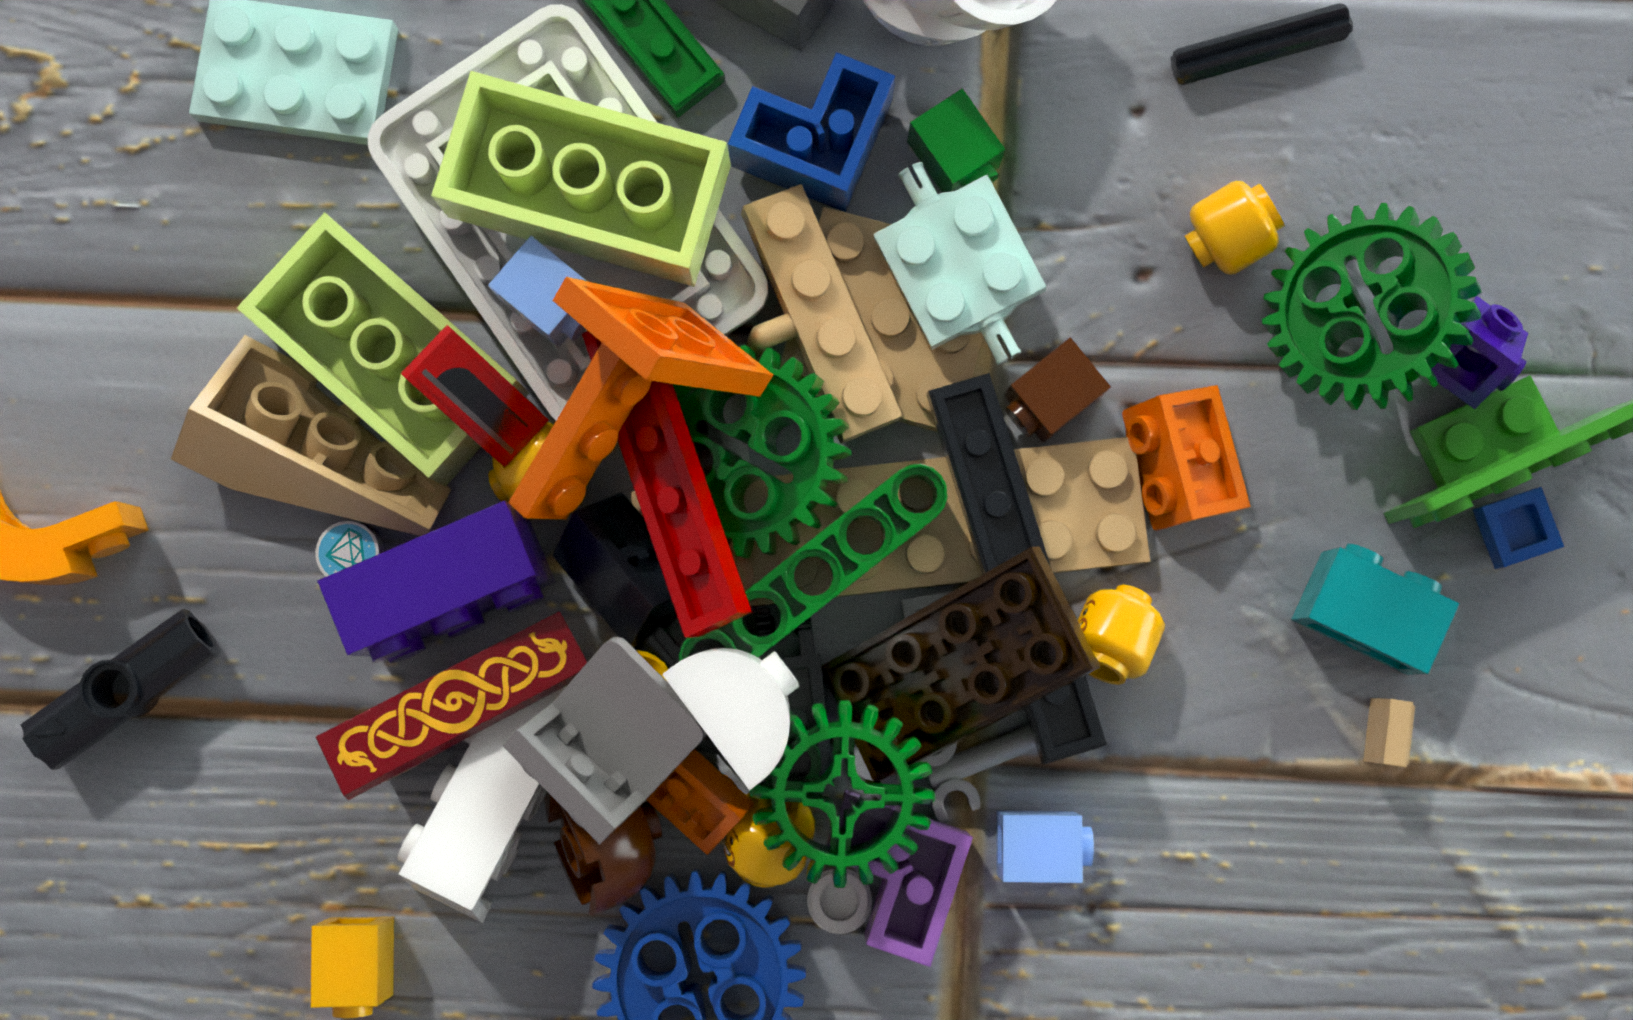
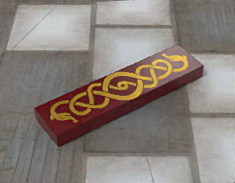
M558 611L316 736V740L343 796L350 800L564 688L586 665L587 661L561 612Z

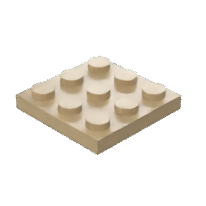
M823 207L819 220L820 228L903 415L898 422L938 432L926 394L929 390L973 377L983 338L982 333L960 335L932 350L874 239V233L891 224ZM795 338L786 341L780 369L785 362L794 357L804 364L801 380L810 373Z

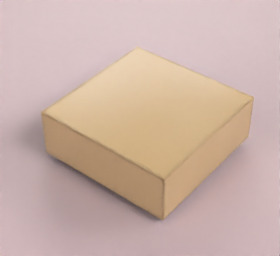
M1370 698L1363 762L1405 768L1407 764L1409 765L1415 714L1414 702Z

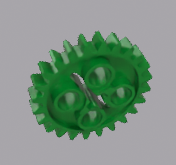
M1387 203L1380 204L1374 219H1367L1360 206H1354L1351 214V223L1344 226L1333 214L1328 215L1327 225L1329 233L1322 237L1315 231L1307 228L1304 234L1310 246L1304 252L1291 247H1287L1285 250L1287 256L1294 264L1291 270L1273 269L1271 275L1282 287V290L1265 293L1263 297L1269 307L1277 311L1263 318L1262 324L1271 334H1277L1267 345L1276 357L1284 356L1279 363L1281 369L1289 378L1299 374L1296 383L1307 394L1319 387V395L1326 404L1332 405L1343 392L1345 401L1352 410L1359 409L1365 394H1370L1378 407L1385 409L1389 391L1396 388L1409 402L1413 400L1411 382L1418 378L1433 388L1436 387L1438 382L1432 368L1437 363L1456 368L1459 364L1449 348L1452 344L1472 345L1474 341L1469 331L1461 323L1472 322L1481 318V313L1476 303L1467 300L1482 293L1476 277L1467 276L1475 269V266L1468 252L1458 253L1462 245L1454 231L1441 236L1443 228L1435 216L1428 218L1419 226L1420 219L1414 207L1408 206L1396 221ZM1394 256L1403 257L1400 265L1392 272L1375 274L1378 266L1387 258ZM1350 260H1357L1361 276L1374 296L1373 304L1393 344V351L1390 354L1382 353L1376 331L1365 316V305L1346 267ZM1333 284L1341 285L1338 293L1329 301L1315 302L1317 295L1325 287ZM1415 310L1427 311L1425 319L1415 328L1407 330L1398 329L1399 322L1409 312ZM1355 337L1364 338L1362 346L1356 353L1344 358L1337 357L1338 349L1345 341Z
M746 345L740 346L742 350L757 361L754 350ZM767 348L764 351L759 363L770 371L773 377L760 397L745 395L746 410L743 416L734 423L726 424L723 409L729 398L738 393L673 384L674 390L678 394L677 398L696 453L698 454L704 449H710L713 454L714 464L711 472L705 479L729 546L733 542L735 554L741 558H750L755 540L762 553L767 555L776 554L777 535H780L789 544H800V535L796 526L800 522L819 529L822 525L818 516L813 511L816 505L819 503L827 507L836 508L838 504L833 496L825 491L828 483H847L848 480L847 476L833 468L834 460L844 459L852 454V450L834 443L833 437L849 429L848 423L838 418H827V415L840 402L832 394L821 395L815 398L824 380L815 373L809 374L800 380L804 364L794 357L785 362L780 369V354L771 348ZM706 421L728 436L748 444L755 452L791 471L793 480L790 483H784L764 469L743 460L737 453L701 434L698 430L699 424ZM798 424L801 430L799 446L789 455L780 456L776 448L778 434L786 426ZM763 480L768 488L766 503L760 510L749 513L744 504L746 489L755 481Z

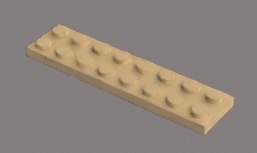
M1128 437L1014 449L1053 574L1151 562L1137 454L1131 450ZM946 457L836 469L848 477L847 483H828L825 491L833 496L838 504L836 508L827 507L819 503L816 505L813 511L818 516L822 525L819 529L810 527L802 522L796 525L800 535V544H789L780 535H777L776 554L767 555L762 553L755 540L750 558H741L736 556L733 542H731L729 547L744 590L746 591L900 469L913 464L933 467L942 475L947 485L948 495L944 509L935 519L835 598L964 584L981 576L980 565ZM793 474L775 476L784 483H790L793 480ZM918 478L907 479L899 486L898 499L902 507L907 511L915 514L924 513L932 506L933 491L924 480ZM763 480L755 481L746 489L744 504L749 513L760 510L766 503L768 488ZM632 491V504L643 516L636 493ZM858 518L847 527L846 540L850 548L855 552L863 555L872 554L881 547L883 532L874 520ZM808 558L796 567L794 573L795 584L804 594L810 596L820 595L830 587L832 571L825 561L818 558ZM757 598L749 603L750 607L775 605L772 600L767 598Z

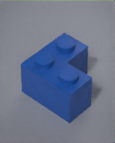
M836 52L812 110L752 86L728 141L731 167L786 189L802 184L808 198L846 212L893 101L895 75Z

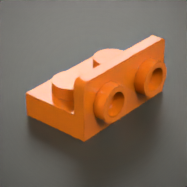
M1218 385L1158 395L1123 410L1122 417L1126 428V437H1128L1131 450L1137 454L1142 500L1148 511L1153 530L1158 531L1251 507Z
M696 749L684 759L647 799L654 808L706 855L719 844L755 804L737 787L732 779L722 774Z

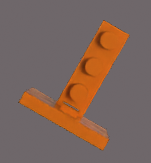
M566 277L552 301L602 343L508 503L526 519H567L569 514L583 501L587 484L602 459L608 456L616 446L618 432L635 404L641 401L647 394L652 381L760 397L773 374L686 303Z

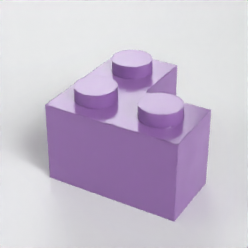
M847 789L844 790L838 808L840 817L839 827L843 825V810L852 807L850 800L858 801L859 793ZM884 805V808L868 809L860 814L854 824L851 846L862 844L877 835L890 820L895 806ZM929 818L931 824L928 830H919L907 825L904 831L918 845V850L915 854L910 855L904 852L896 843L888 850L896 860L898 865L897 871L892 874L888 873L884 869L879 857L868 862L873 875L883 879L864 933L866 945L928 967L931 966L973 839L967 831ZM830 834L826 846H830Z

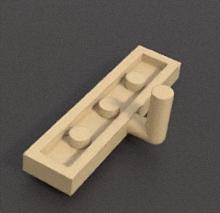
M802 184L744 205L741 216L784 315L754 326L750 331L746 346L754 350L757 362L759 363L762 354L767 348H772V346L795 338L809 373H815L824 380L818 392L819 396L832 394L840 402L828 415L829 418L842 419L848 423L849 429L837 436L840 444L899 421L903 415Z

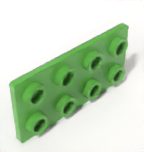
M1531 375L1510 384L1503 391L1497 390L1492 392L1476 409L1466 404L1410 430L1409 432L1437 488L1398 505L1383 514L1388 524L1409 519L1413 528H1416L1433 520L1439 522L1474 506L1472 503L1474 500L1491 493L1496 495L1532 479V473L1551 465L1556 467L1592 451L1591 446L1609 438L1613 440L1633 432V399L1604 409L1566 428L1558 430Z

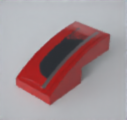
M448 325L400 373L504 468L549 421Z

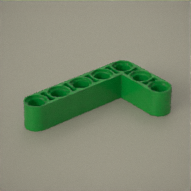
M923 464L908 465L900 469L746 590L745 593L749 603L757 598H767L777 604L781 612V621L774 633L768 636L753 634L747 629L743 616L701 637L687 638L681 646L679 662L692 656L697 644L704 639L717 640L725 648L742 650L759 658L935 519L944 509L948 498L947 485L942 475L933 467ZM918 478L930 485L933 491V503L928 511L915 514L902 507L898 499V490L902 482L907 479ZM858 518L874 520L883 532L881 547L872 554L863 555L855 552L850 548L846 540L847 527ZM808 558H818L825 561L832 571L831 585L826 592L820 595L810 596L804 594L795 584L794 573L796 567ZM789 727L787 742L790 744L797 736ZM817 744L806 750L811 758V763L805 774L798 778H787V781H802V779L817 778L819 776L821 759ZM768 775L765 781L771 783L773 776Z

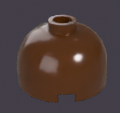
M546 792L544 798L548 823L560 819L562 824L560 840L554 842L557 855L581 905L590 903L589 914L594 916L618 906L634 896L651 876L656 861L653 841L662 837L661 824L654 807L648 801L644 802L599 845Z

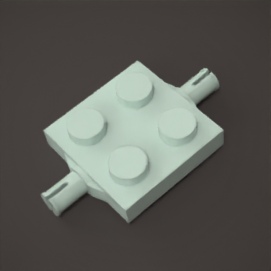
M923 163L912 164V171L921 188L916 184L908 167L902 170L898 176L907 189L915 207L903 219L874 233V239L932 350L960 335L978 334L981 332L996 360V364H1003L1007 362L1008 357L998 338L1001 339L1011 359L1022 353L1004 320L1018 305L1045 292L1047 286L988 175L956 191L937 194L924 169Z

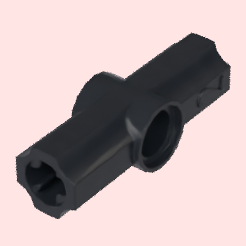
M181 609L113 659L102 660L91 665L83 673L78 684L20 724L24 735L22 737L23 741L33 756L43 761L50 769L62 768L130 718L140 717L149 713L157 705L162 695L217 657L219 652L216 647V640L205 624L200 622L190 610ZM121 673L127 677L130 684L129 695L122 705L115 701L112 694L113 683Z

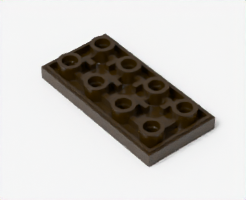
M1040 547L1028 548L821 666L823 675L837 705H839L840 700H849L851 702L852 722L860 723L864 709L870 704L876 706L879 710L878 718L874 725V729L879 732L892 717L902 722L903 725L899 734L892 741L896 746L911 737L918 739L921 743V748L914 755L906 759L908 765L923 761L1101 668ZM854 738L873 781L881 782L896 775L885 753L869 742Z

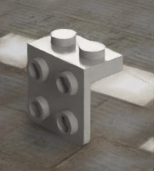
M613 637L599 648L553 703L518 728L503 747L522 766L523 770L535 779L569 813L572 820L584 828L600 845L648 799L701 743L707 734L670 684L625 639Z

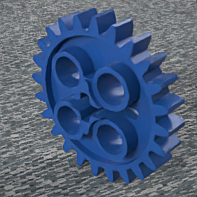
M694 869L689 879L688 888L682 889L673 873L668 874L664 880L665 895L660 897L648 884L640 890L641 899L645 907L643 910L628 902H625L619 909L629 926L625 928L609 924L605 929L604 935L617 947L616 949L599 950L595 955L594 960L611 969L610 973L597 977L592 983V989L611 993V998L606 1000L597 1009V1016H617L618 1020H662L661 1013L665 1008L671 1005H681L687 1007L693 1013L696 1020H707L705 1004L699 985L697 983L686 984L685 982L692 969L690 953L678 927L680 922L685 921L689 923L693 933L694 947L700 969L703 973L714 971L716 974L709 985L708 995L718 1020H793L783 1009L784 1007L795 1008L803 1006L804 995L797 990L789 988L788 984L806 978V967L788 964L787 959L801 951V941L781 940L780 935L788 928L791 919L787 915L770 921L766 915L771 908L774 898L768 895L754 905L748 900L751 884L744 882L735 893L728 891L727 873L721 871L713 887H705L700 869ZM714 920L728 921L736 927L740 942L730 951L719 952L713 950L704 939L705 926ZM655 940L666 942L673 948L676 954L675 967L665 972L652 970L643 959V946ZM736 984L750 986L759 997L758 1007L749 1014L740 1015L733 1013L727 1008L723 999V993L727 988Z

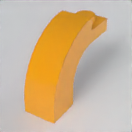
M0 490V580L38 585H67L98 577L92 558H102L119 553L130 547L128 538L149 531L141 507L114 501L57 524L32 529L14 516L6 505Z

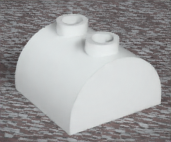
M732 648L709 649L681 660L662 674L749 790L772 772L784 753L789 736L790 707L787 696L799 687V682L775 651L761 660L742 650Z

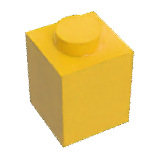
M394 916L330 917L313 925L311 931V1008L332 1007V1016L336 1018H359L372 1015L373 1007L379 1006L394 995Z

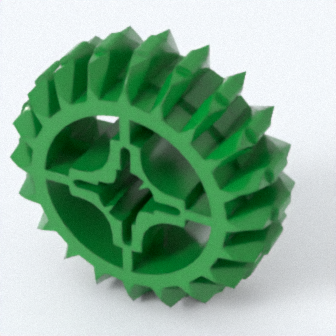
M849 700L839 701L837 708L838 721L828 722L826 710L822 703L813 704L812 714L817 725L808 730L805 729L802 720L796 714H792L790 716V729L797 737L790 744L787 742L780 761L769 774L773 776L772 782H760L750 790L751 797L771 799V806L760 808L753 813L755 825H766L775 821L778 825V828L771 831L764 838V845L767 850L777 849L788 841L792 846L785 853L782 860V865L788 871L792 870L799 864L803 856L811 859L807 867L806 879L808 882L815 884L821 878L824 865L833 866L832 878L836 888L845 887L847 882L846 867L857 866L858 875L863 885L871 884L873 882V873L868 862L878 857L888 873L892 874L897 871L898 865L896 860L888 850L896 843L904 852L910 855L915 854L918 850V845L904 831L907 825L919 830H928L931 821L922 813L913 811L914 803L929 804L935 801V792L932 789L914 787L913 783L915 780L926 778L932 774L931 765L928 762H917L908 765L906 761L907 758L914 755L921 748V743L918 739L911 737L896 746L892 741L899 734L903 725L902 722L892 717L879 732L874 729L879 710L876 706L870 704L864 709L860 723L852 722V705ZM834 738L831 763L824 774L817 778L802 779V781H787L794 763L807 749L823 740ZM854 738L869 742L885 753L894 768L897 784H882L880 781L864 779L857 773ZM845 758V772L852 788L862 790L864 794H860L857 802L850 800L852 807L843 810V825L839 827L840 817L833 799L815 792H824L827 784L834 786L832 779L841 776V761ZM785 802L802 803L803 806H812L824 811L830 821V846L817 843L803 834L791 819ZM884 805H895L890 820L877 835L862 844L851 846L854 824L860 814L868 809L884 808Z

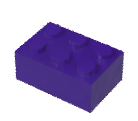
M505 500L317 580L347 655L371 657L373 663L388 659L389 664L410 658L426 650L423 639L432 635L440 636L447 633L449 638H453L481 627L485 624L482 614L495 608L496 610L507 608L510 613L533 605L544 599L542 588L556 583L530 519L524 518Z

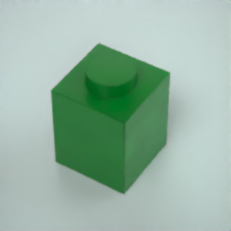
M963 88L910 122L907 143L923 163L925 169L942 193L956 191L985 175H988L992 183L999 177L996 170L1000 167L1005 148Z

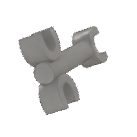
M1030 725L954 754L956 750L955 743L921 761L928 762L931 765L932 774L927 776L935 792V801L931 803V808L934 815L942 823L949 821L947 811L944 808V798L951 791H962L973 811L980 808V796L977 789L968 781L963 780V778L1037 749Z

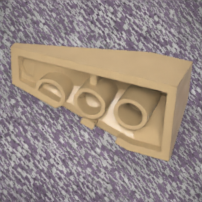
M244 335L189 407L171 460L232 490L417 536L427 534L451 489L428 478L388 441L381 442L359 424L361 418L346 404L338 406L316 387L318 380L297 361Z

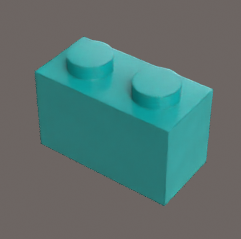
M1348 543L1345 549L1338 547L1321 552L1291 620L1406 675L1429 674L1460 603L1441 595L1440 592L1443 586L1427 576L1411 571H1405L1404 576H1401L1382 567L1384 558L1365 547Z

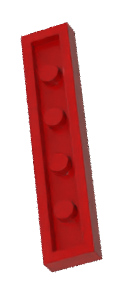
M587 330L582 333V337L590 361H592L602 342ZM652 381L649 391L641 401L635 404L618 432V443L684 637H701L751 613L752 610L673 384Z

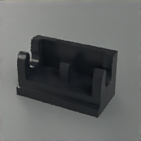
M623 492L574 511L552 556L616 635L625 639L632 647L641 644L651 632L652 626L657 621L664 629L668 628L677 619V614L644 517Z

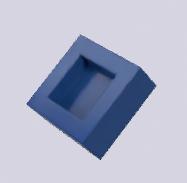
M1542 487L1530 489L1472 509L1494 569L1504 568L1564 547Z

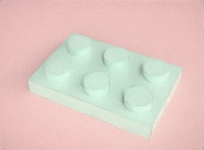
M209 0L189 114L198 122L368 145V133L372 124L384 114L398 28L393 20L250 0Z

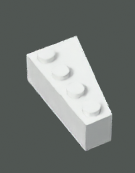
M566 686L463 740L470 745L458 767L448 764L438 778L431 794V800L436 802L437 805L425 827L415 824L399 850L397 860L404 863L399 875L413 889L481 923L484 922L493 902L482 897L491 878L498 881L503 874L508 873L519 851L517 847L522 837V833L516 830L522 819L529 822L537 814L547 792L523 770L522 766L503 745L518 728L552 704Z

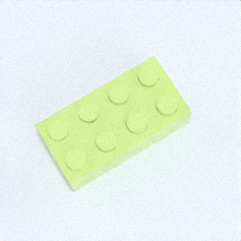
M470 71L431 197L448 218L526 240L532 235L544 245L695 287L731 164L727 142Z
M325 212L237 307L240 312L421 472L445 487L481 446L400 373L448 325L525 398L529 394L512 375Z

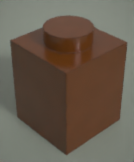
M1070 337L1009 386L1004 396L1011 404L1005 410L1012 422L1025 436L1030 437L1035 433L1042 443H1045L1099 400L1111 386Z

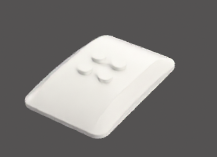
M562 4L548 5L537 10L382 114L372 124L368 133V149L372 159L544 407L555 420L558 419L591 362L582 335L574 341L568 337L557 348L505 305L488 286L525 243L526 239L448 218L431 197L470 71L657 122L583 17L573 8ZM719 208L695 287L544 245L586 281L686 303L725 336L755 317L764 308L768 298V282L763 270Z

